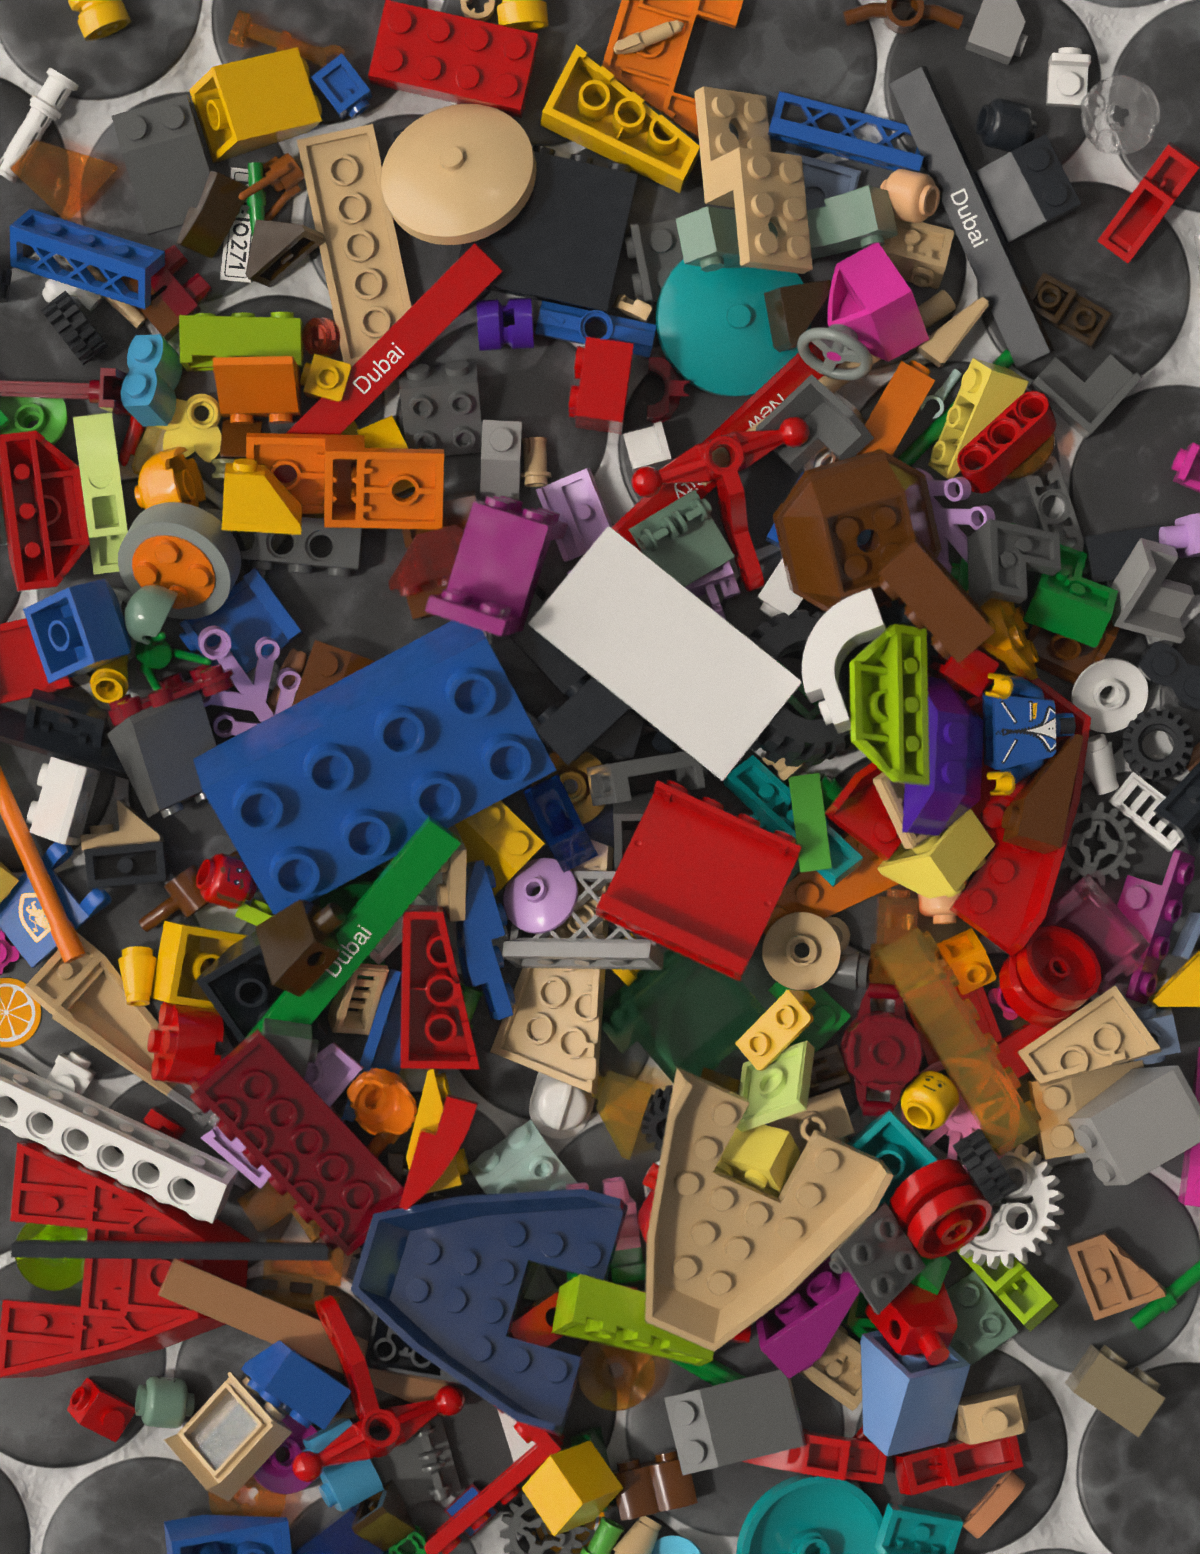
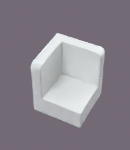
M661 421L654 423L652 427L623 434L633 473L644 466L654 468L671 462V455Z

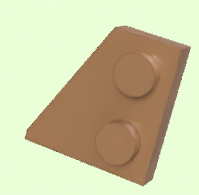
M1106 1232L1067 1246L1094 1320L1165 1297L1167 1294L1165 1288Z

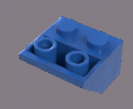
M280 1340L247 1361L241 1368L251 1378L247 1385L257 1391L263 1399L277 1408L280 1406L293 1419L306 1428H309L314 1423L325 1430L351 1393V1390L338 1379Z

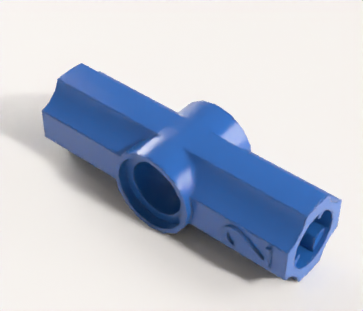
M542 301L535 335L585 345L586 337H588L585 333L586 325L593 320H599L607 327L606 335L600 339L633 343V355L649 359L656 325L608 315L600 310L589 311Z

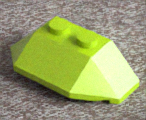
M894 624L890 625L850 662L851 742L893 782L920 786L930 785L927 629L919 630L917 627Z

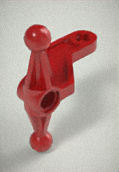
M794 416L785 419L777 430L731 432L694 445L659 470L650 466L637 469L632 476V487L639 496L647 498L658 494L664 484L710 482L716 480L720 517L731 551L735 556L734 560L740 578L748 592L764 587V578L748 531L745 493L738 472L747 469L782 444L792 448L804 445L809 438V426L802 418ZM716 446L725 448L729 453V463L725 468L718 467L712 460V452Z
M329 1295L315 1302L319 1319L340 1360L347 1387L351 1390L349 1394L351 1402L360 1421L352 1424L320 1453L305 1451L298 1454L293 1461L292 1469L294 1475L299 1480L304 1482L315 1481L323 1473V1468L387 1456L395 1447L407 1442L438 1414L452 1416L458 1414L463 1409L465 1404L464 1394L458 1387L453 1385L441 1387L437 1390L434 1399L430 1401L379 1409L366 1359L333 1296ZM381 1426L388 1431L389 1438L382 1441L375 1440L370 1435L369 1429Z

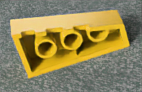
M577 44L542 111L540 126L616 163L627 165L632 168L631 170L678 193H681L697 161L700 149L697 143L663 115H658L644 103V99L634 91L630 92L618 82L614 75L604 66L600 67L589 58L587 52Z

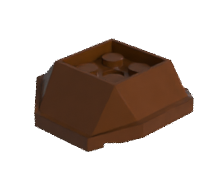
M882 449L806 470L792 488L785 502L781 503L773 514L789 589L825 612L843 599L870 588L878 608L883 605L890 608L892 607L891 602L898 600L899 605L904 604V601L899 596L892 600L878 584L880 581L878 578L881 576L879 574V564L913 534L919 537L936 558H938L942 549L926 475ZM870 529L871 537L869 541L864 545L858 546L857 538L859 534L864 530Z

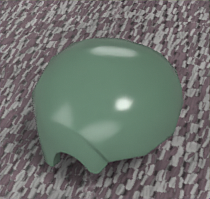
M147 585L141 587L133 594L125 608V627L128 635L137 642L150 644V641L145 638L147 636L156 637L159 634L176 600L177 592L159 585Z

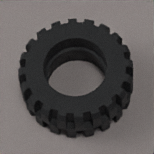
M794 610L789 616L783 612L773 616L768 622L762 623L747 638L776 661L786 657L803 660V653L809 635L825 613L817 611L809 617L807 610ZM861 645L848 654L839 673V687L849 717L850 662L864 650ZM782 706L750 748L754 752L759 748L766 751L765 759L774 763L781 758H785L786 766L798 767L803 762L808 766H814L822 763L825 759L831 760L853 743L851 742V730L838 734L834 723L826 725L824 719H804L794 715Z

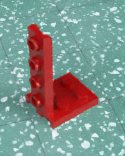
M495 1407L500 1413H502V1414L504 1413V1412H502L501 1410H499L497 1407ZM516 1421L517 1423L514 1425L516 1432L526 1443L529 1444L531 1441H534L535 1445L431 1533L425 1544V1552L427 1554H438L439 1552L449 1554L462 1541L459 1535L469 1526L475 1531L491 1517L488 1510L498 1501L503 1505L507 1504L521 1491L518 1484L528 1475L532 1477L550 1455L558 1453L562 1449L560 1446L563 1445L565 1435L562 1433V1436H558Z

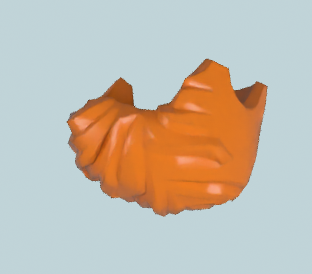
M371 1068L369 1071L360 1074L347 1088L346 1094L350 1101V1107L354 1109L355 1120L366 1132L373 1135L377 1133L400 1135L407 1132L411 1128L412 1123H414L415 1114L417 1113L416 1101L410 1093L407 1084L398 1074L386 1069Z

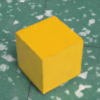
M591 1440L550 1455L522 1487V1490L553 1536L594 1521L623 1489Z

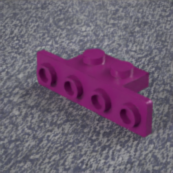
M1174 850L1162 886L1127 875L1103 947L1107 951L1137 960L1125 997L1142 1004L1147 1003L1149 997L1154 994L1157 988V972L1161 960L1169 952V936L1173 924L1181 916L1183 908L1181 900L1185 888L1191 883L1195 874V857L1183 851Z

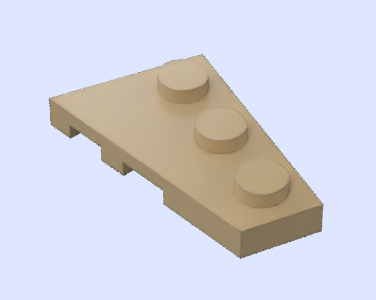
M1113 986L1021 1049L1018 1054L1040 1086L1043 1087L1162 1051L1117 987Z

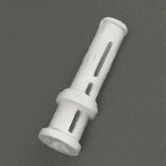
M50 67L46 72L49 77L38 95L31 97L29 106L32 108L0 159V175L13 183L16 182L21 170L29 160L51 121L60 119L62 115L60 109L71 91H76L79 87L75 82Z

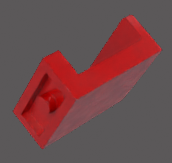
M26 618L0 624V705L29 699L34 688L48 693L75 688L73 677L48 683Z

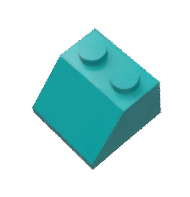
M891 1109L866 1125L847 1143L854 1148L883 1160L894 1175L877 1208L884 1202L889 1207L890 1199L894 1192L910 1175L920 1168L939 1160Z

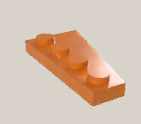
M845 832L841 837L863 857L861 866L834 887L817 871L799 872L783 889L763 932L766 935L770 927L787 914L808 912L825 919L899 883L881 875L877 868L884 860Z

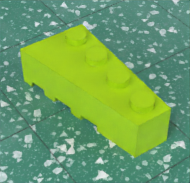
M583 1274L574 1277L559 1287L552 1333L697 1366H703L713 1361L714 1351L645 1322V1292Z

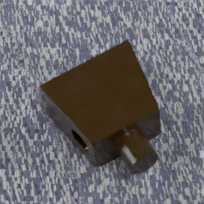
M298 900L255 928L272 985L301 997L339 957L341 949L335 929L343 924L347 917L344 910L337 903L330 902L326 907L320 908L306 900Z

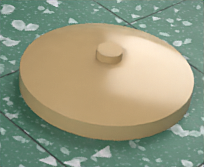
M457 104L443 107L414 121L393 142L382 166V194L394 220L410 235L420 240L440 245H458L474 242L506 226L525 206L536 180L537 166L535 153L524 129L505 112L480 104Z

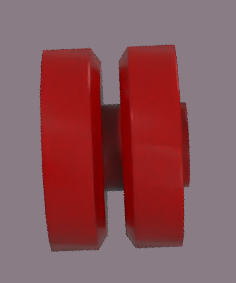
M1058 926L1040 927L1036 930L1023 949L1015 955L1009 956L1004 961L999 972L1000 989L1007 1004L1024 1020L1045 1028L1055 1027L1079 1010L1080 1006L1097 992L1102 980L1100 964L1090 946L1083 938L1069 929Z
M950 1158L930 1163L910 1175L896 1189L889 1204V1209L904 1231H908L907 1236L919 1254L930 1259L946 1256L972 1241L984 1229L991 1218L992 1212L991 1205L979 1188L973 1186V1180L960 1161Z

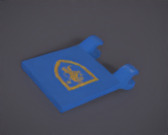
M55 842L41 858L68 919L73 923L75 930H78L92 916L108 906L112 898L105 889L100 890L96 888L88 893L80 903L54 871L55 868L73 856L74 850L70 845ZM25 872L18 878L19 882L13 887L10 894L0 903V928L28 964L35 968L57 946L51 935V928Z

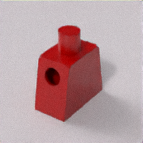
M944 1282L938 1295L909 1283L879 1314L874 1312L868 1302L865 1309L866 1315L897 1354L902 1356L924 1354L930 1365L941 1364L949 1357L948 1347L957 1329L958 1320Z

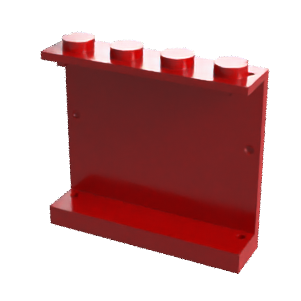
M657 780L654 786V793L606 893L602 894L596 906V916L740 982L795 866L801 846L795 844L796 839L785 832L775 830L773 834L760 828V822L748 815L739 814L736 817L723 811L724 806L711 798L703 797L701 801L688 795V789L676 782L667 781L664 784Z

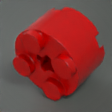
M167 1002L161 1004L158 1029H151L147 1043L148 1052L154 1053L151 1069L152 1080L190 1085L188 1081L194 1076L200 1080L220 1062L221 1055H216L215 1050L216 1041L223 1042L224 1026L223 1019L217 1010Z

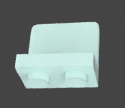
M529 1120L521 1127L515 1128L508 1137L492 1149L480 1154L469 1165V1169L486 1195L566 1190L567 1184L577 1183L550 1148L532 1120Z

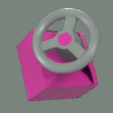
M879 243L872 244L836 264L828 302L829 328L818 327L803 332L798 339L797 349L803 361L815 371L830 378L851 381L861 379L870 372L873 363L871 354L889 362L929 340L912 290ZM810 342L823 351L824 362L811 352L809 348ZM844 361L861 363L859 367L853 369L835 367L836 364H841Z

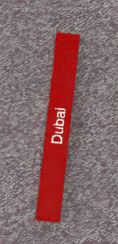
M474 243L351 367L342 401L336 402L321 397L285 434L340 435L503 270ZM285 464L277 467L274 475L280 482L288 483L295 479L297 472L292 466Z

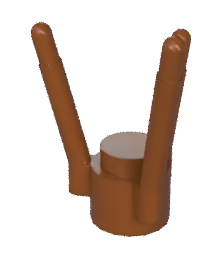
M289 153L284 154L279 159L275 156L263 164L265 177L239 194V199L245 200L269 184L277 193L284 189L285 192L265 214L266 221H272L290 198L301 191L298 183L304 180L305 177Z

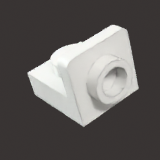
M1074 47L1059 48L1058 53L1051 54L1048 60L1046 106L1086 107L1088 67L1091 63V55L1082 54V49Z
M73 1051L70 1052L69 1056L64 1053L59 1054L47 1080L84 1096L97 1073L89 1068L92 1062Z

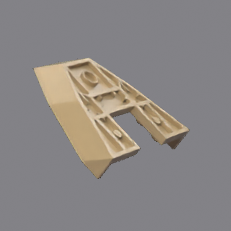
M677 1067L647 1235L645 1322L715 1352L783 1301L876 1210L894 1175L883 1160L815 1129L778 1198L714 1169L745 1113L749 1102L746 1098Z

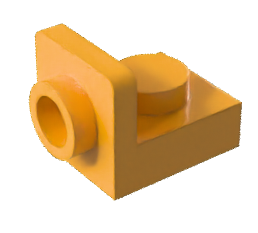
M972 928L937 944L939 952L951 971L962 995L996 980L995 972L985 948Z

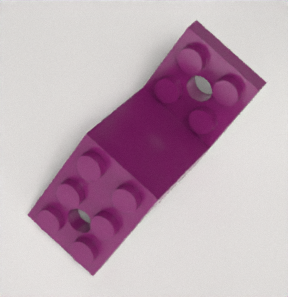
M503 495L501 497L487 496L485 501L473 502L447 589L443 590L442 594L430 596L425 611L499 636L523 631L550 541L564 539L568 524L558 521L560 514L540 507L537 509L531 508V510L522 509V501Z

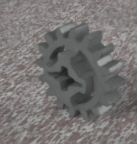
M1087 802L1081 803V813L1078 814L1076 812L1072 828L1081 820L1090 819L1087 828L1079 834L1070 833L1059 870L1069 867L1071 869L1068 874L1069 880L1073 881L1078 875H1081L1082 885L1089 886L1092 877H1095L1098 885L1102 886L1105 885V875L1107 874L1114 880L1120 878L1116 870L1119 866L1129 869L1131 865L1124 857L1126 854H1135L1136 849L1127 846V841L1132 840L1136 835L1135 833H1125L1124 828L1130 821L1128 818L1118 821L1116 816L1119 809L1116 807L1105 813L1103 802H1097L1094 811L1090 810ZM1105 821L1115 830L1118 841L1111 840L1106 833ZM1093 832H1095L1096 840L1102 842V848L1094 850L1093 856L1089 854L1090 848L1084 846V840L1092 838ZM1068 847L1075 848L1080 855L1081 867L1072 860ZM1107 854L1116 855L1108 866L1096 870L1100 859Z
M522 1492L523 1503L521 1505L513 1500L509 1503V1507L514 1512L513 1515L503 1514L501 1521L509 1525V1528L500 1530V1537L510 1540L503 1547L505 1553L515 1551L516 1554H543V1551L557 1546L561 1549L555 1554H574L571 1550L572 1547L582 1548L583 1541L575 1537V1535L585 1532V1525L556 1536L546 1534L543 1540L536 1538V1530L532 1529V1527L539 1528L542 1522H545L538 1513L531 1517L527 1515L522 1516L524 1512L534 1507L524 1492ZM516 1531L526 1536L530 1544L528 1552L520 1545Z

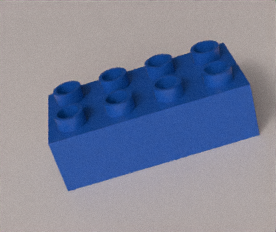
M453 620L193 759L204 794L274 915L298 900L311 902L395 857L429 816L444 827L449 828L556 771L552 760L483 631Z

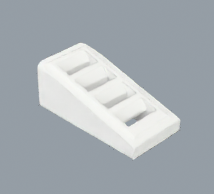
M1132 772L1108 802L1113 807L1119 809V812L1167 852H1171L1180 842L1181 838L1174 829L1167 837L1161 834L1162 830L1167 826L1161 820L1154 827L1148 823L1155 815L1153 810L1166 797L1136 773ZM1138 786L1142 792L1130 807H1127L1123 802ZM1150 796L1154 802L1143 816L1140 817L1136 814V811Z

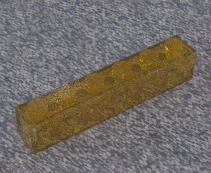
M914 928L874 953L950 1079L955 1084L959 1094L996 1155L1002 1156L1042 1132L1037 1125L1042 1120L1041 1116L1030 1100L1025 1103L1023 1102L1016 1090L1021 1087V1083L1011 1067L1008 1066L1003 1069L996 1057L997 1054L1001 1053L1000 1048L989 1032L984 1035L982 1034L975 1022L980 1019V1016L970 999L967 998L962 1001L955 989L960 983L948 964L942 967L936 958L935 953L940 950L928 931L921 933L919 928Z

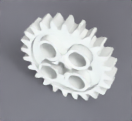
M992 1141L989 1142L993 1151H995L998 1145ZM1012 1144L1006 1154L1000 1159L1011 1179L1016 1175L1023 1174L1024 1182L1018 1190L1003 1198L1010 1203L1001 1205L1000 1200L991 1206L1000 1205V1212L992 1208L989 1231L983 1236L977 1235L972 1241L963 1246L959 1252L961 1256L968 1259L973 1255V1262L979 1266H982L987 1259V1264L992 1269H997L1001 1259L1005 1267L1012 1269L1014 1257L1023 1264H1027L1028 1257L1026 1252L1032 1251L1040 1256L1041 1250L1038 1243L1040 1241L1048 1244L1053 1242L1046 1233L1048 1229H1060V1226L1052 1221L1053 1216L1064 1214V1210L1054 1205V1202L1064 1198V1194L1060 1191L1052 1190L1061 1181L1055 1175L1047 1176L1053 1167L1047 1162L1039 1164L1042 1158L1040 1154L1033 1151L1028 1155V1148L1022 1144H1019L1014 1151ZM969 1174V1176L973 1180V1186H975L977 1183L975 1182L971 1174ZM1031 1196H1033V1201L1031 1203H1017L1019 1201L1029 1199ZM1027 1212L1029 1216L1027 1224L1019 1230L1016 1229V1218L1021 1213Z

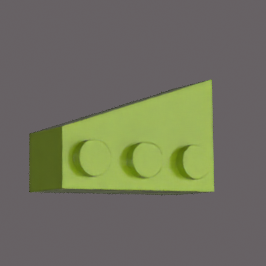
M247 312L232 313V317L216 316V314L197 313L193 314V316L179 315L180 363L187 372L214 371L213 357L293 356L299 368L303 370V322L301 318H294L293 312L270 313L271 317H255V313Z

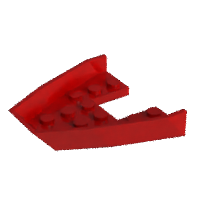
M1039 678L1033 680L1025 679L1040 687L1044 697L1054 700L1055 714L1072 713L1076 724L1075 734L1083 735L1062 846L1057 850L1043 854L1002 841L1005 831L1002 828L1003 814L1035 772L1016 784L1013 793L1010 795H991L990 791L996 788V779H987V773L1000 772L1001 770H995L984 765L983 740L981 800L971 810L989 834L995 846L986 857L985 864L975 872L949 908L950 911L1010 956L1015 955L1024 948L1046 917L1080 801L1091 724L1090 716ZM981 693L979 697L975 696L966 702L983 720V697ZM1070 736L1056 737V746L1061 740ZM872 762L852 777L825 811V817L886 862L898 848L901 840L873 783V779L880 775L882 771Z
M24 1140L17 1142L10 1221L87 1228V1240L250 1242L249 1238L217 1218L213 1223L197 1220L191 1217L188 1212L171 1204L160 1203L152 1195L137 1188L126 1187L120 1184L117 1179L107 1174L89 1170L81 1162L66 1155L55 1154L48 1150L46 1146L36 1141ZM85 1258L81 1305L3 1299L0 1324V1378L45 1377L157 1351L226 1324L158 1295L173 1259ZM178 1259L246 1288L248 1260Z

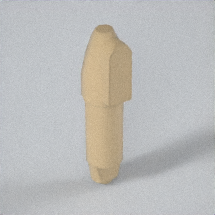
M674 20L640 33L637 32L615 43L613 47L614 53L628 54L645 49L647 46L673 37L681 32L684 24L681 21Z

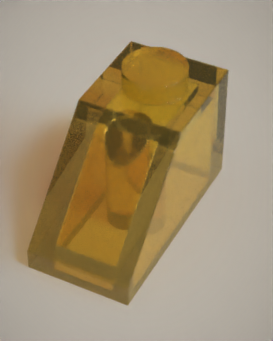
M608 1069L606 1077L598 1075L597 1095L592 1094L591 1098L598 1099L596 1109L622 1158L630 1160L653 1083Z

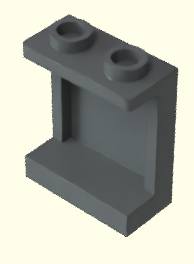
M686 751L586 768L593 806L631 801L628 777L668 770L671 781L684 786L688 791L705 788L704 780L708 776L707 768Z

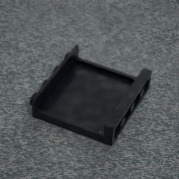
M534 145L533 151L536 158L537 173L534 188L527 203L511 222L497 232L483 239L461 244L459 258L476 243L503 270L485 288L487 290L531 298L540 302L547 301L589 311L600 310L608 313L638 174L631 173L632 168L627 165L611 162L607 168L594 165V159L587 156L571 154L570 159L555 156L556 151L551 148Z

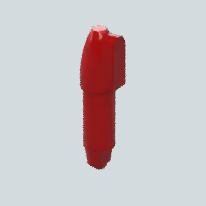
M133 416L129 420L130 424L120 449L119 461L122 466H126L129 463L131 455L135 456L144 428L147 427L142 426Z

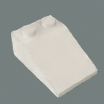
M51 757L49 764L43 763L37 785L42 786L39 801L33 800L31 802L26 823L32 824L30 833L64 845H80V835L83 834L100 771Z

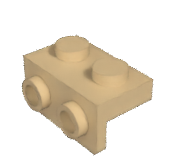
M839 1325L821 1358L816 1360L809 1369L799 1373L853 1411L862 1401L861 1345L849 1337L846 1329Z

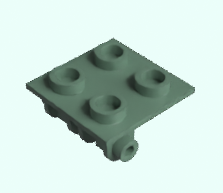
M696 490L691 491L629 529L642 553L684 587L735 557L709 514L712 512L709 502L705 498L701 500Z
M975 1271L947 1289L958 1320L957 1329L949 1346L966 1360L970 1367L1019 1333Z

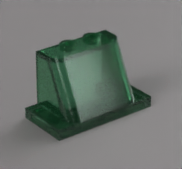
M667 949L663 953L662 970H642L637 974V979L629 987L625 984L603 1003L601 1028L621 1053L638 1041L674 1084L677 1067L700 1077L704 1067L714 1071L725 1057L734 1050L739 1049L735 1043L766 1010L741 980L739 982Z

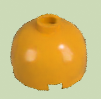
M178 446L158 452L142 466L138 485L135 486L134 491L136 501L141 508L147 509L153 505L166 502L185 503L199 508V502L206 500L203 480L194 458L186 459L182 454L188 451L185 447Z

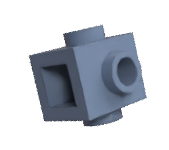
M1145 1005L1133 1009L1149 1033H1153L1151 1036L1162 1051L1135 1059L1134 1062L1142 1060L1143 1064H1155L1166 1060L1165 1055L1181 1052L1171 1007L1155 1009L1154 1005Z

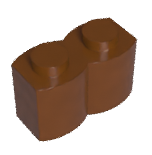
M676 1449L658 1452L654 1454L656 1460L640 1463L639 1458H630L616 1463L617 1469L611 1471L623 1487L616 1495L621 1521L698 1503L692 1475H682Z

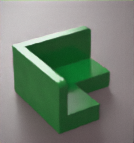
M1060 544L1061 570L1053 576L1036 572L1023 621L1088 646L1097 647L1113 614L1118 591L1083 578L1082 573L1087 554Z

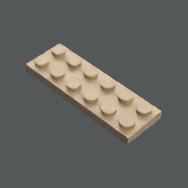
M373 124L297 140L315 229L323 233L326 238L319 245L343 362L350 364L351 367L411 307L394 220L382 194V163Z

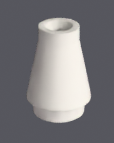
M1104 734L1088 738L1084 771L1094 785L1097 795L1106 794L1119 788L1112 742H1107Z

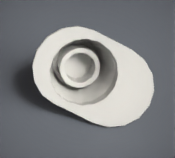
M598 1071L597 1091H598V1088H599V1080H600V1073H599V1071ZM538 1072L530 1098L529 1114L531 1120L542 1134L550 1138L565 1139L575 1136L588 1122L596 1094L589 1093Z

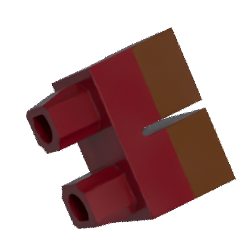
M175 245L164 250L165 266L151 277V305L146 309L139 308L167 342L179 332V315L193 316V314L199 313L201 308L198 305L212 291V288L199 273H196L182 286L174 278V275L189 263ZM126 276L121 277V280L130 291L138 293V280Z

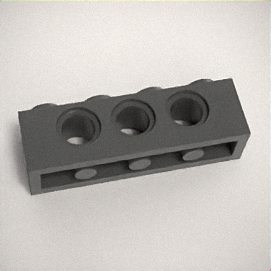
M206 509L207 512L222 522L223 510ZM302 517L301 535L289 534L294 540V546L289 553L280 555L274 552L273 541L280 533L252 532L255 537L254 545L247 551H240L241 561L250 562V569L256 568L257 570L273 571V565L279 564L289 565V572L312 574L313 567L328 569V576L351 578V571L360 572L364 528L324 527V519ZM230 531V532L232 533L233 537L235 538V536H236L240 531ZM320 537L329 538L333 544L332 552L325 558L315 557L311 550L313 542Z

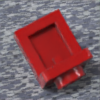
M86 1378L83 1384L73 1392L67 1411L79 1425L116 1443L135 1414V1407L131 1403L100 1388L94 1380Z

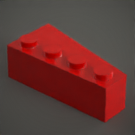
M410 905L402 914L400 1067L404 1069H480L443 907L439 908L438 905Z

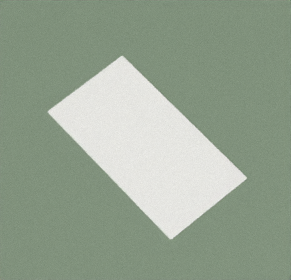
M609 526L529 622L533 629L721 780L726 778L801 683L797 677Z

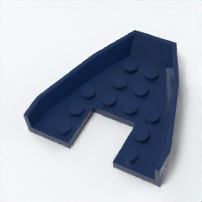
M586 1189L458 1196L414 1205L407 1210L399 1208L375 1213L370 1223L350 1290L413 1350L512 1419L562 1436L584 1359L510 1338L509 1335L531 1262L607 1281L628 1206L622 1199Z

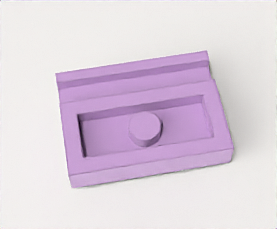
M590 468L536 489L542 507L559 513L558 521L568 524L564 539L556 540L564 562L585 555L608 526H613Z

